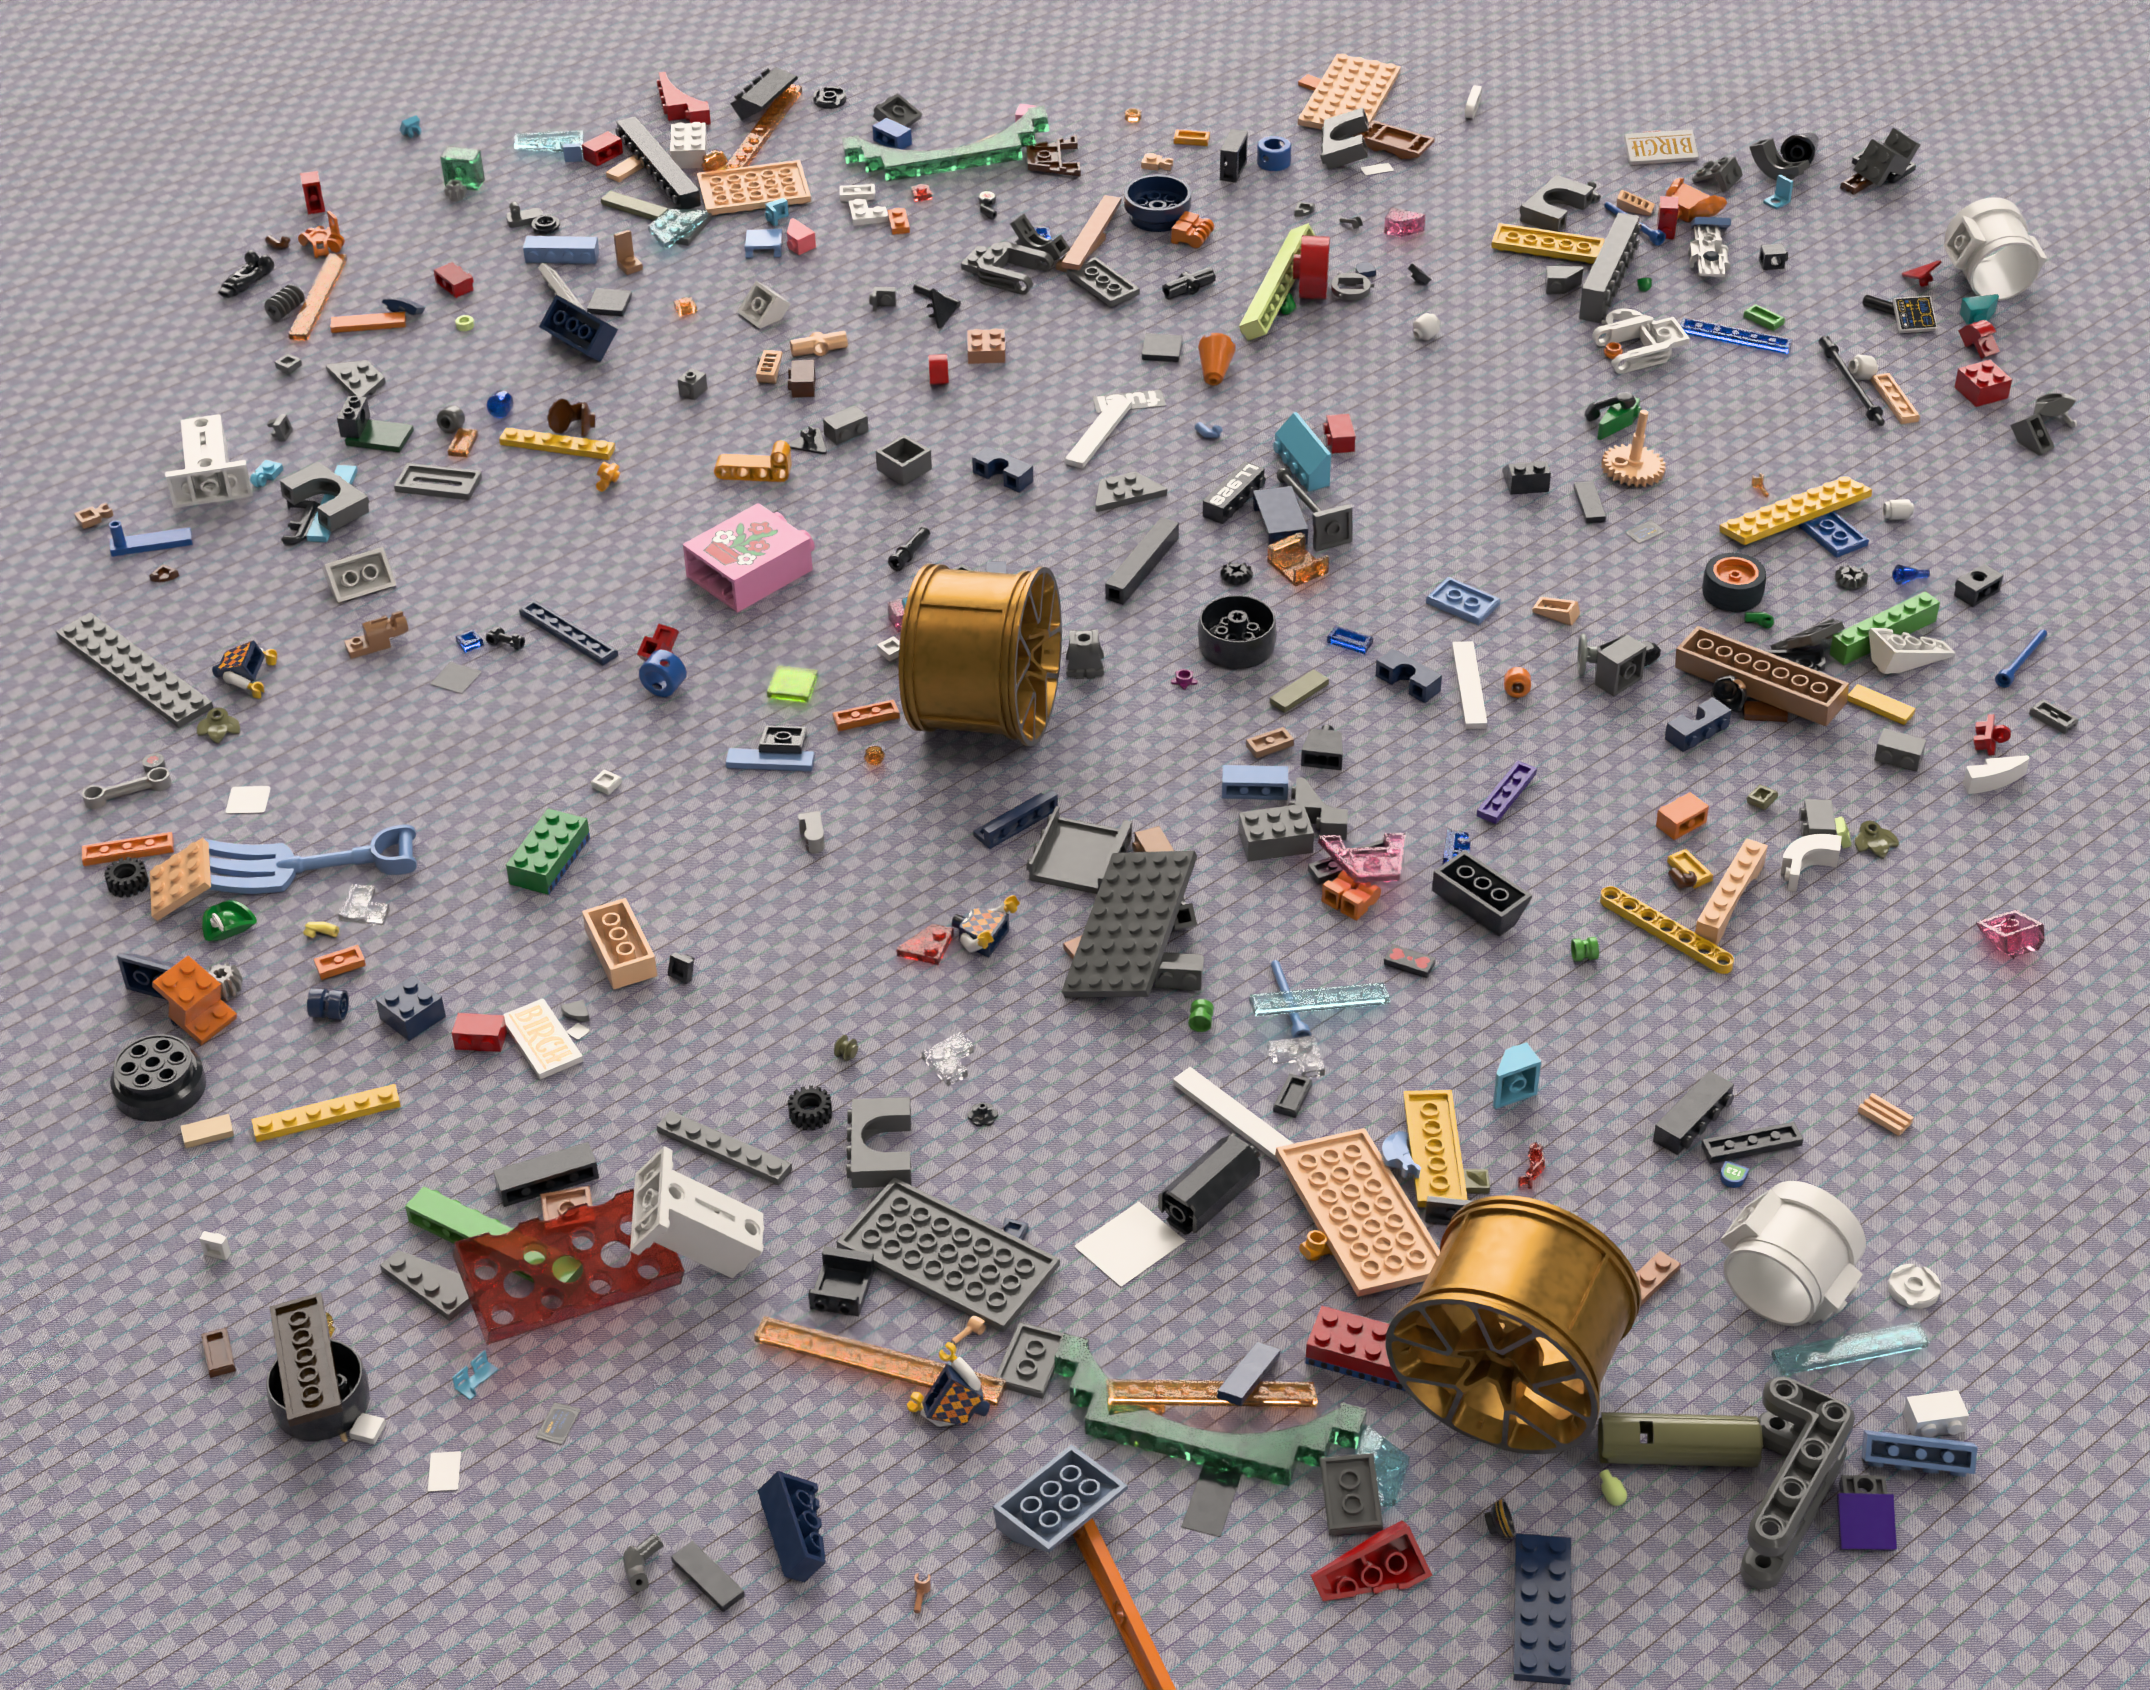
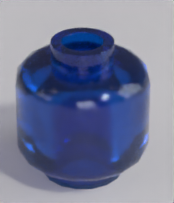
M500 390L494 392L489 397L486 407L493 417L503 418L512 410L514 401L508 392Z

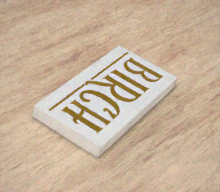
M1693 130L1624 134L1629 165L1698 161L1699 156Z
M544 999L504 1014L507 1031L540 1080L583 1062L582 1054Z

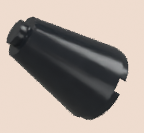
M1811 132L1788 137L1782 143L1780 149L1783 159L1788 162L1808 160L1809 164H1811L1816 154L1819 139L1816 134Z

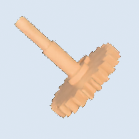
M1646 410L1640 411L1632 445L1629 444L1628 447L1621 444V447L1614 445V449L1608 448V451H1605L1602 457L1601 468L1604 469L1603 473H1608L1607 477H1613V481L1620 480V484L1625 482L1628 486L1634 484L1635 487H1638L1641 484L1643 487H1646L1647 483L1652 486L1653 482L1658 483L1664 476L1666 463L1663 462V458H1659L1660 454H1653L1654 450L1647 451V447L1643 448L1645 441L1644 433L1648 420V411Z

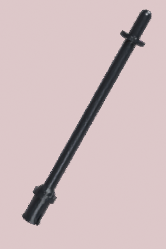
M1822 336L1818 343L1823 348L1824 355L1827 358L1833 359L1867 409L1866 417L1868 420L1875 421L1877 425L1883 426L1885 421L1882 418L1883 410L1878 405L1874 406L1839 356L1838 346L1833 344L1829 336Z

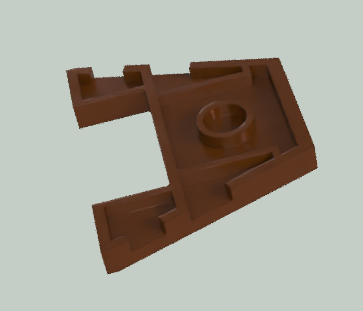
M1072 135L1071 139L1068 140L1059 138L1057 142L1050 144L1045 141L1027 145L1028 170L1081 176L1080 162L1062 163L1060 151L1078 149L1077 135Z

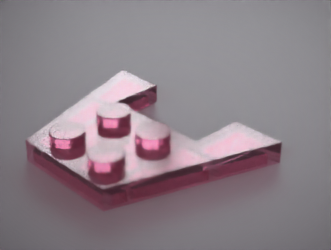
M1385 833L1383 837L1385 847L1345 848L1340 835L1319 836L1318 843L1355 883L1400 880L1406 833Z

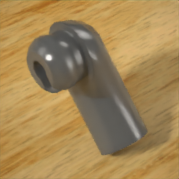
M1589 181L1587 183L1588 186L1594 187V189L1597 186L1596 183L1592 181ZM1593 189L1592 201L1597 203L1600 201L1601 195Z

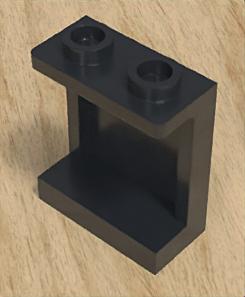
M824 1246L822 1251L823 1264L814 1289H810L808 1293L810 1309L859 1317L875 1271L874 1256L871 1253Z

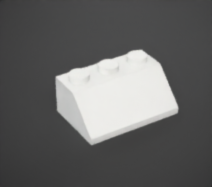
M383 547L324 564L322 568L329 589L337 603L396 586Z

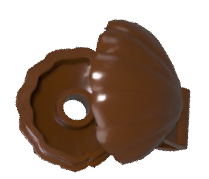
M561 398L553 402L549 408L547 415L548 425L556 434L564 433L570 423L581 420V436L583 438L587 436L590 428H595V412H591L586 402H578L571 405L567 399Z

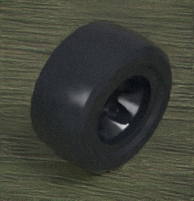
M1229 595L1211 601L1202 610L1198 622L1199 649L1202 655L1215 665L1231 669L1250 668L1265 662L1274 651L1277 637L1275 615L1272 609L1261 600L1250 596Z
M330 1339L343 1412L290 1427L287 1420L278 1358L274 1361L267 1376V1399L275 1421L285 1433L305 1441L331 1439L351 1429L357 1418L366 1412L370 1400L368 1375L359 1355L352 1347L341 1341Z

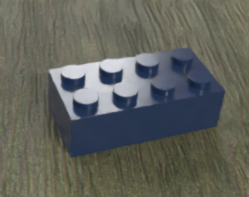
M557 294L539 325L541 329L599 362L602 361L618 331L614 326Z

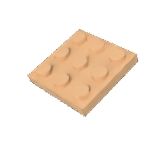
M203 837L150 870L151 916L155 920L162 919L211 888L209 842Z

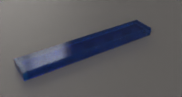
M1685 317L1680 322V326L1687 335L1787 355L1793 341L1791 338Z

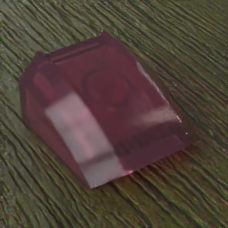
M2018 910L2003 913L1976 923L1984 936L1995 947L2012 959L2032 951L2038 952L2045 941L2044 924Z

